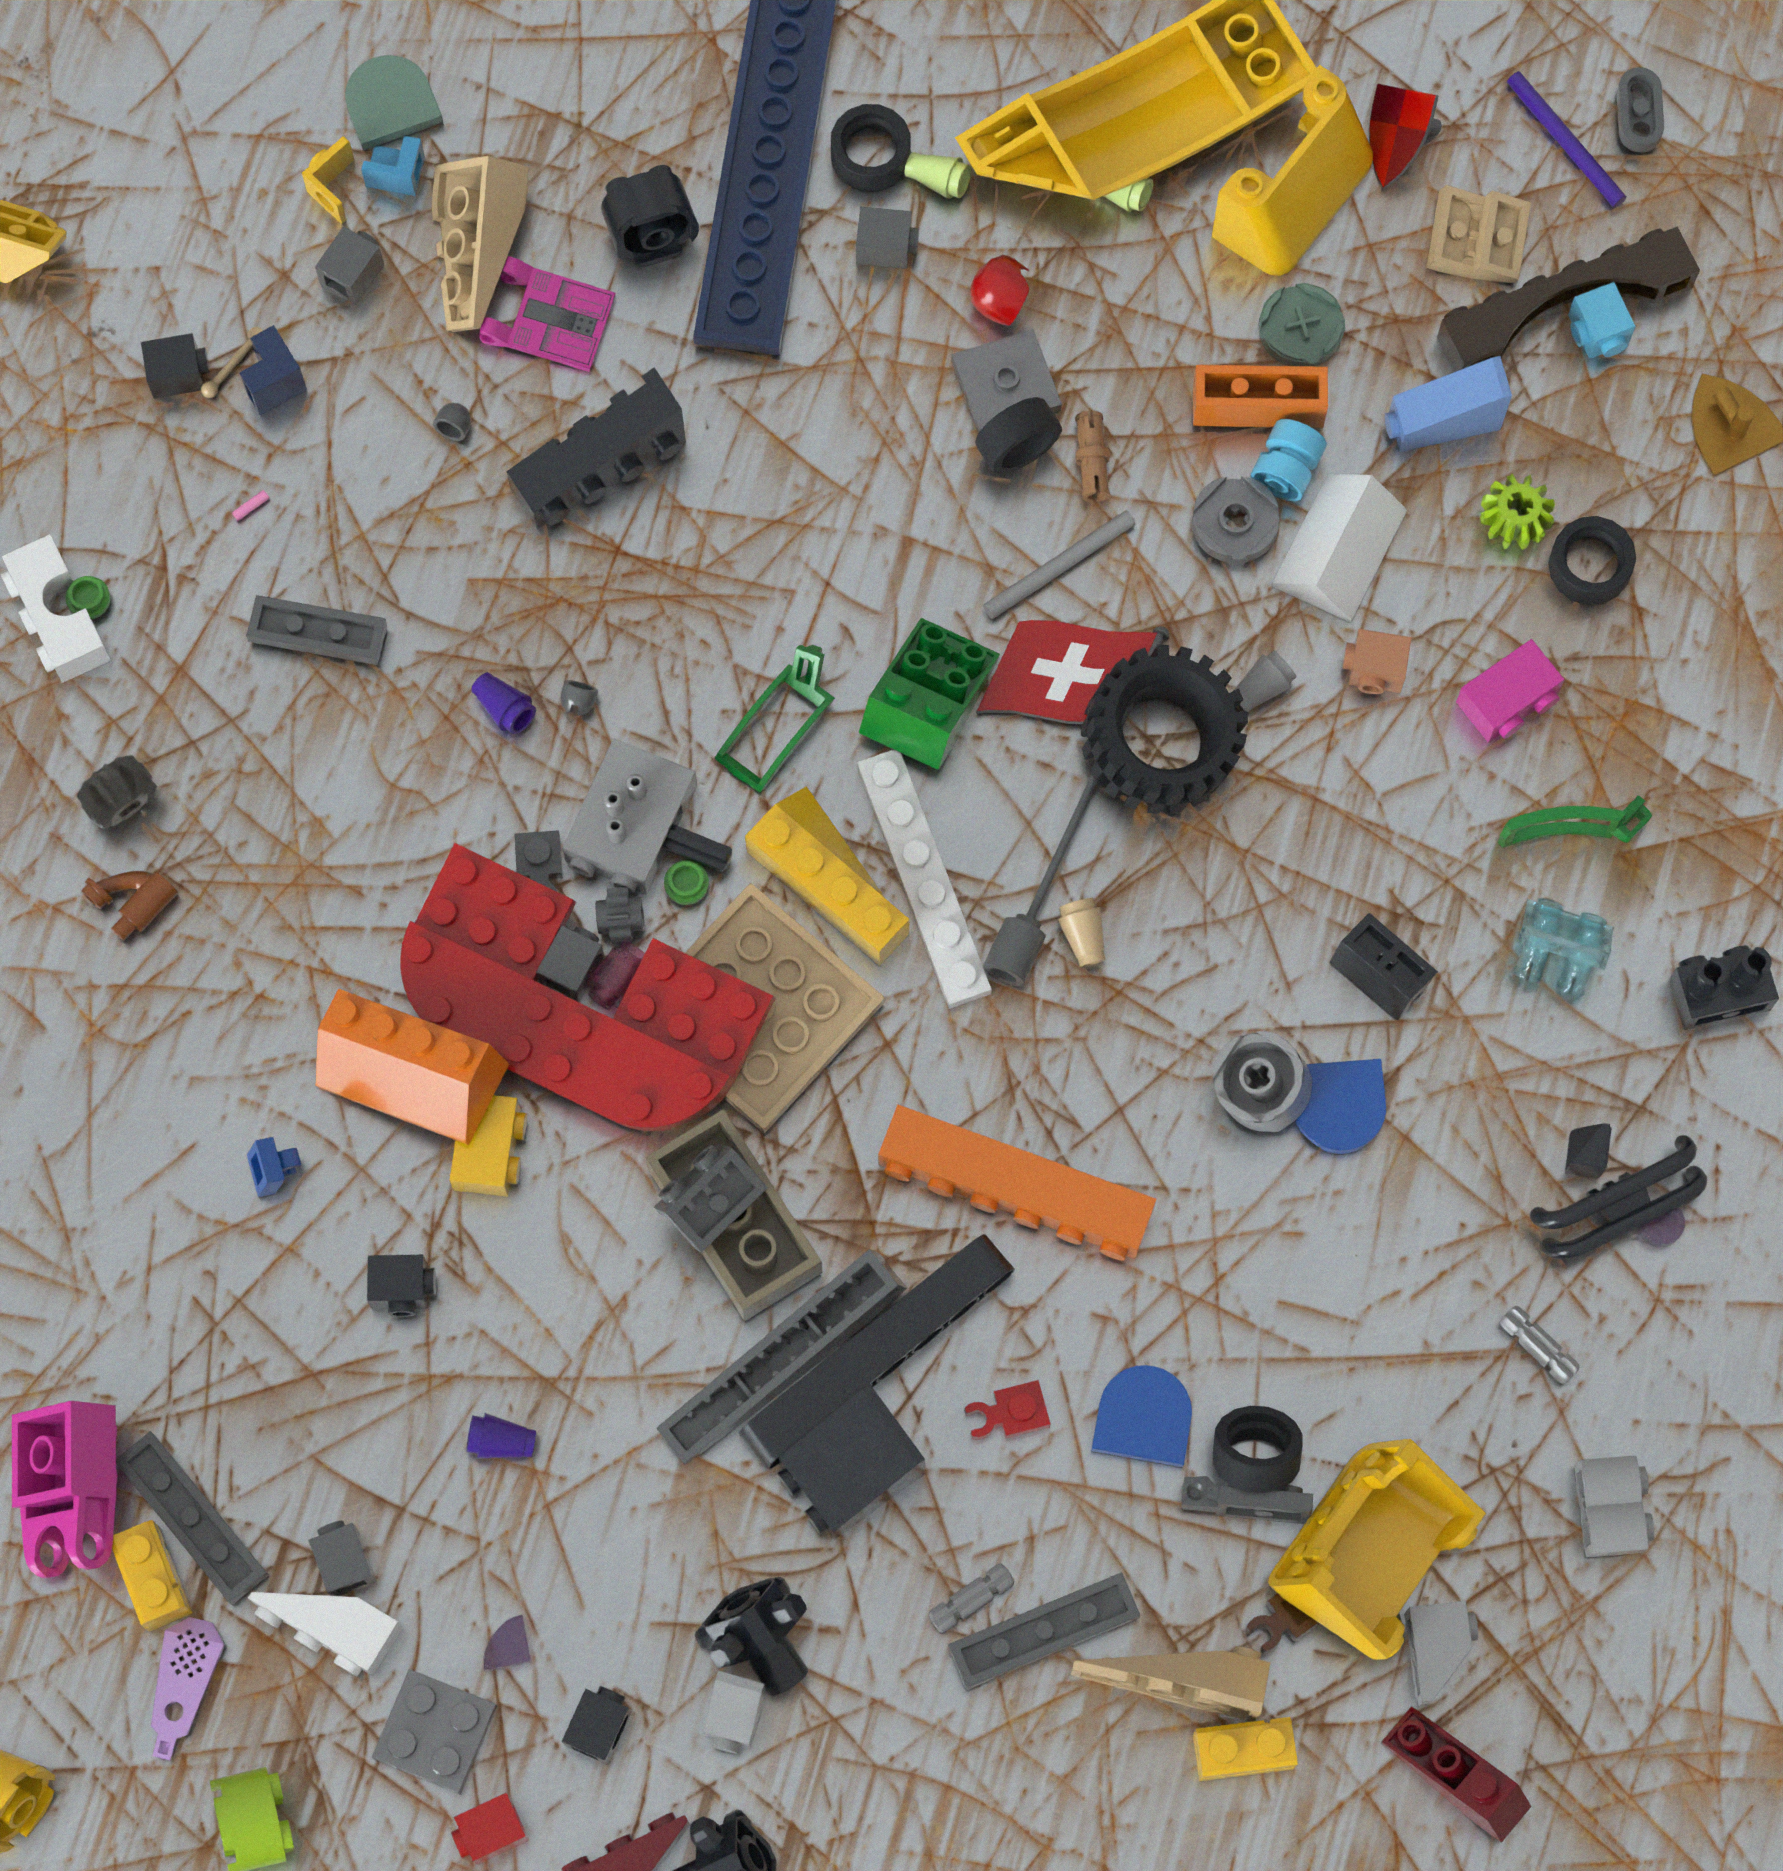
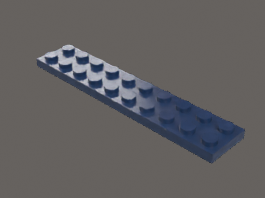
M838 0L750 1L693 335L694 344L780 355Z

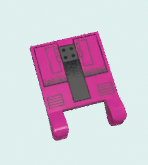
M508 256L501 272V280L507 284L527 287L513 328L496 319L484 318L479 329L480 341L491 346L509 347L590 372L616 293L534 268L517 258Z

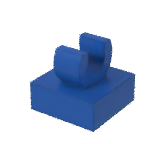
M273 1137L255 1140L247 1153L258 1197L276 1194L285 1180L284 1177L296 1174L295 1168L301 1167L297 1148L277 1152Z

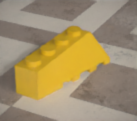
M807 786L776 803L745 835L748 854L878 966L909 935L910 919L884 897Z

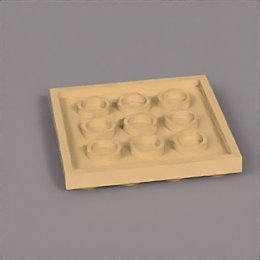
M751 882L685 952L776 997L734 1084L724 1097L729 1104L764 1134L885 1003V997Z

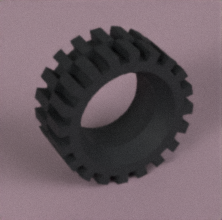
M1157 645L1150 656H1148L1146 648L1134 651L1128 662L1125 658H1122L1114 665L1111 672L1106 674L1084 714L1087 717L1081 725V737H1088V740L1082 747L1085 760L1095 758L1096 760L1090 772L1096 781L1104 775L1109 779L1110 783L1104 791L1112 798L1116 796L1119 790L1129 795L1124 805L1134 810L1141 801L1148 802L1147 813L1159 814L1165 805H1169L1171 814L1182 812L1189 802L1195 807L1202 803L1209 793L1213 794L1241 757L1238 754L1244 748L1247 734H1243L1241 731L1247 725L1248 718L1247 711H1236L1243 701L1240 690L1238 688L1230 693L1228 692L1226 686L1232 677L1225 669L1217 676L1213 674L1209 668L1214 660L1208 656L1203 655L1199 663L1190 660L1193 649L1181 646L1175 656L1169 655V645ZM1151 697L1168 699L1182 706L1192 716L1200 733V751L1197 759L1189 765L1177 769H1160L1140 760L1129 748L1123 734L1122 720L1125 709L1138 700Z

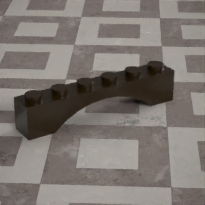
M1678 226L1664 232L1662 229H1655L1642 236L1639 242L1626 247L1623 244L1612 246L1605 250L1600 257L1588 262L1584 260L1574 261L1565 266L1560 273L1548 278L1545 275H1539L1524 283L1522 288L1510 293L1504 290L1493 293L1482 304L1468 309L1467 306L1455 308L1442 319L1437 338L1453 371L1456 372L1493 357L1500 356L1502 359L1507 348L1523 329L1543 314L1561 305L1573 302L1575 296L1614 282L1621 297L1634 298L1654 304L1692 289L1700 269Z

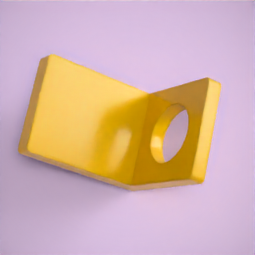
M344 136L328 150L323 149L312 158L309 167L302 172L307 193L341 224L347 220L342 202L325 186L354 161L350 141Z

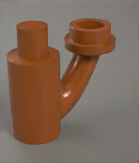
M145 871L124 872L97 882L87 878L84 882L86 885L81 890V893L91 903L101 909L105 904L110 905L113 901L109 894L127 889H137L131 898L118 910L122 917L111 928L123 941L135 929L142 932L178 894V891L159 873L154 872L151 874Z

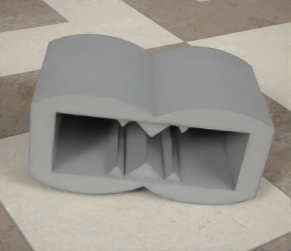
M1637 1456L1585 1459L1575 1464L1576 1488L1581 1510V1528L1586 1557L1635 1554L1646 1551L1648 1549V1541L1654 1540V1522L1651 1513H1644L1642 1495L1648 1494L1649 1489L1645 1466L1639 1467Z

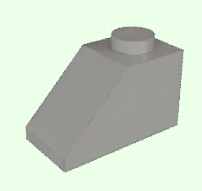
M1466 1601L1409 1607L1404 1613L1418 1707L1428 1706L1472 1650V1641L1478 1640L1476 1615L1474 1612H1467Z
M718 1670L703 1731L706 1737L713 1738L712 1747L733 1754H738L740 1747L751 1750L767 1697L763 1683Z

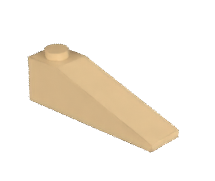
M492 156L435 165L431 207L433 220L440 222L442 240L436 243L437 256L445 260L446 275L441 282L447 331L457 332L481 328L525 211L526 197L528 195V166Z
M1234 1646L1233 1653L1223 1650L1075 1660L1071 1675L1231 1718L1253 1722L1256 1721L1262 1712L1271 1662L1260 1660L1261 1652Z

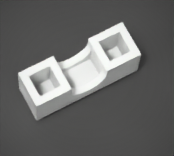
M50 534L2 556L8 571L2 573L1 577L12 598L21 596L26 608L18 611L29 635L38 632L43 645L36 648V651L47 673L55 669L62 683L111 661L86 608L68 616H59L51 613L53 601L61 593L67 591L73 580Z

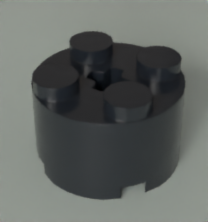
M658 165L651 168L648 172L639 173L629 178L617 177L606 185L605 190L607 194L602 201L601 212L616 252L621 260L626 262V257L634 258L636 265L643 266L661 263L680 254L683 251L681 244L689 237L691 242L697 237L699 224L681 179L672 173L669 166Z

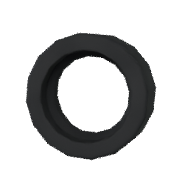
M862 104L847 110L837 119L831 132V162L837 175L845 183L860 190L879 191L894 185L904 176L905 165L911 154V133L905 120L898 113L880 104ZM865 128L879 129L889 133L894 138L896 152L893 158L885 164L876 167L862 166L854 163L846 153L848 138L853 133Z
M1033 397L1015 403L993 417L980 430L975 444L993 473L1005 474L1018 470L1043 455L1059 439L1062 427L1045 399Z
M1599 516L1581 517L1567 524L1556 537L1548 562L1550 577L1559 592L1570 600L1585 605L1604 604L1619 596L1628 585L1636 562L1635 546L1627 531L1613 520ZM1592 538L1603 541L1611 547L1618 559L1616 573L1611 579L1605 582L1591 583L1581 580L1574 575L1567 566L1566 559L1568 549L1574 542L1580 539Z
M1251 1405L1234 1409L1224 1415L1215 1427L1213 1466L1219 1477L1229 1485L1246 1492L1267 1493L1280 1490L1293 1482L1300 1471L1303 1434L1293 1419L1276 1409ZM1249 1439L1263 1440L1274 1444L1283 1453L1267 1459L1251 1458L1240 1454L1231 1446L1237 1442Z

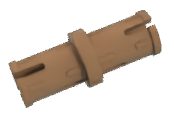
M1084 411L1075 416L1079 450L1076 451L1075 458L1076 464L1081 466L1082 499L1086 502H1093V494L1096 493L1097 502H1101L1110 498L1106 463L1110 459L1109 449L1104 445L1103 414L1099 411H1093V419L1089 421V411Z

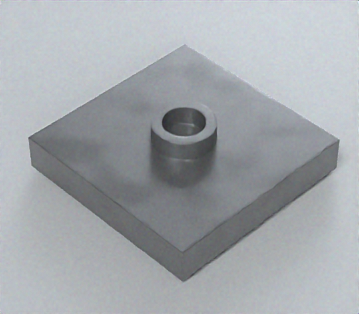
M1034 329L951 354L952 364L978 433L998 413L1024 399L1033 397L1043 398L1053 413L1062 410V403Z

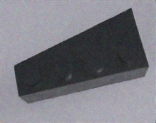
M655 367L641 376L645 384L628 395L623 389L611 397L609 400L612 404L599 417H589L586 415L574 423L573 427L568 431L565 441L561 443L558 439L550 440L506 471L511 490L537 529L545 524L554 525L568 516L570 510L583 502L589 504L597 501L607 492V488L621 480L628 482L635 479L644 471L645 466L659 458L660 460L669 459L681 450L682 445L686 443L682 408Z

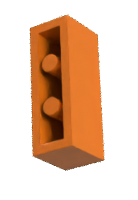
M1196 365L1193 381V426L1274 427L1276 421L1280 419H1291L1306 424L1311 428L1324 427L1328 410V367Z

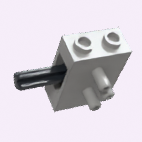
M613 738L562 847L565 861L569 863L570 869L586 877H593L594 873L610 879L609 883L614 888L628 887L630 894H634L635 890L648 894L667 850L723 872L730 863L732 849L679 827L697 787L696 771Z

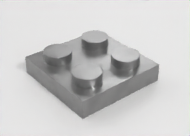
M409 1669L371 1758L461 1795L497 1705Z

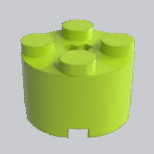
M262 1767L209 1780L211 1792L221 1790L222 1796L213 1799L225 1857L235 1855L236 1859L235 1863L227 1864L228 1871H249L286 1862L285 1853L294 1851V1845L288 1820L279 1821L276 1806L283 1804L284 1800L278 1772L268 1774L267 1768Z

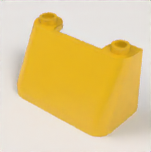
M1321 65L1308 78L1303 88V101L1307 111L1299 120L1298 128L1306 132L1307 136L1272 179L1255 168L1240 169L1228 179L1218 194L1212 238L1263 272L1273 276L1287 274L1298 264L1366 177L1373 161L1372 148L1343 81Z
M1411 1438L1371 1443L1355 1453L1345 1465L1269 1576L1268 1583L1287 1602L1369 1658L1374 1660L1388 1659L1397 1653L1404 1643L1403 1634L1405 1626L1396 1618L1440 1551L1454 1548L1462 1549L1474 1540L1478 1532L1476 1527L1486 1513Z

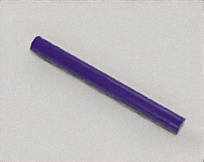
M1520 71L1514 73L1507 80V84L1611 206L1616 208L1621 205L1627 196Z

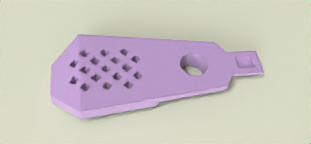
M188 1617L164 1631L151 1727L158 1734L153 1757L171 1761L176 1739L188 1735L205 1691L208 1689L225 1647L221 1636L212 1622ZM174 1703H179L183 1707V1715L177 1721H171L167 1716L169 1706Z

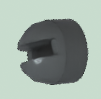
M453 402L444 405L433 421V426L439 434L454 441L463 440L471 424L468 409L460 403Z
M565 680L560 697L562 707L569 713L571 705L578 706V716L587 714L595 704L598 689L582 682Z

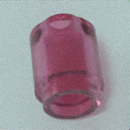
M623 941L619 947H613L586 981L591 989L588 993L590 998L604 1009L610 1010L612 1006L618 1008L645 953L626 941Z

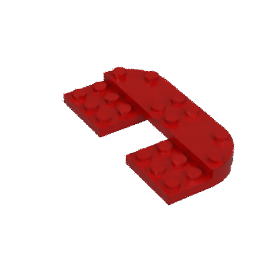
M454 843L415 923L409 922L402 942L400 955L402 982L408 1000L421 1019L490 1044L509 1063L507 1070L615 1123L632 1129L643 1131L671 1130L672 1127L700 1119L723 1100L734 1084L776 997L652 938L612 1019L537 982L538 976L536 972L561 925L565 927L577 902Z

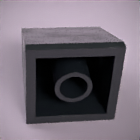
M869 1383L780 1455L779 1463L783 1470L777 1473L781 1482L792 1496L800 1492L810 1507L804 1512L818 1533L822 1534L827 1530L832 1538L836 1539L925 1474V1458Z

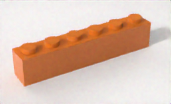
M898 1104L878 1153V1165L885 1167L884 1173L895 1179L908 1182L913 1177L928 1183L927 1188L936 1194L945 1197H952L953 1193L970 1198V1204L977 1209L989 1213H995L996 1209L1013 1214V1220L1023 1226L1038 1229L1041 1224L1057 1230L1056 1236L1064 1241L1081 1245L1083 1240L1100 1246L1099 1251L1102 1254L1124 1261L1126 1256L1136 1259L1157 1200L1156 1198Z

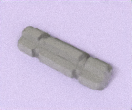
M1519 1306L1511 1308L1501 1319V1327L1511 1336L1517 1335L1519 1337L1517 1342L1543 1367L1548 1365L1551 1368L1549 1373L1562 1384L1567 1383L1578 1372L1580 1368L1579 1363L1568 1353L1566 1355L1561 1353L1562 1347L1536 1322L1532 1325L1528 1321L1530 1316Z
M1002 1563L995 1565L986 1572L985 1578L982 1579L979 1576L950 1596V1602L947 1604L942 1602L930 1610L929 1618L940 1633H945L957 1625V1619L961 1617L964 1620L993 1600V1595L996 1592L1000 1595L1012 1587L1014 1579L1011 1573Z

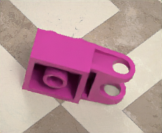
M67 1401L12 1414V1508H20L26 1564L38 1577L50 1578L59 1576L65 1571L70 1559L78 1568L90 1570L100 1568L110 1557L113 1544L116 1485L118 1480L116 1471V1405ZM86 1533L91 1535L96 1542V1554L92 1560L87 1558L83 1551V1537ZM44 1542L49 1543L53 1548L54 1561L50 1568L46 1567L40 1558V1549Z

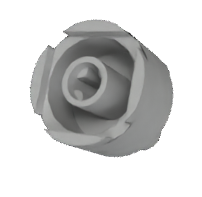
M1259 1031L1244 1036L1240 1035L1230 1040L1221 1049L1213 1065L1214 1089L1219 1102L1237 1122L1252 1130L1270 1132L1283 1130L1303 1113L1310 1100L1312 1076L1305 1061L1287 1040L1272 1032ZM1258 1077L1263 1079L1268 1077L1270 1079L1266 1086L1260 1085L1257 1087L1254 1083Z

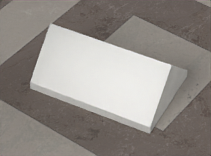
M1328 473L1271 586L1351 623L1407 513V509L1373 475Z

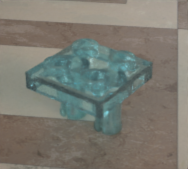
M1539 898L1538 901L1527 899L1517 942L1523 943V947L1513 973L1524 979L1529 964L1533 963L1528 981L1540 982L1549 953L1563 956L1567 959L1556 986L1559 990L1568 993L1572 979L1576 977L1572 995L1583 996L1592 968L1596 967L1602 970L1606 968L1611 953L1614 927L1607 925V921L1604 918L1593 913L1583 912L1580 916L1564 911V907L1561 904L1550 899Z

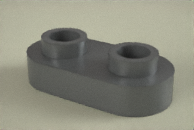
M1636 67L1622 75L1617 88L1619 137L1628 149L1635 152H1648L1659 144L1664 131L1662 84L1659 77L1653 71L1643 67ZM1640 91L1644 97L1636 98L1631 92ZM1641 129L1646 132L1647 136H1637L1634 130Z

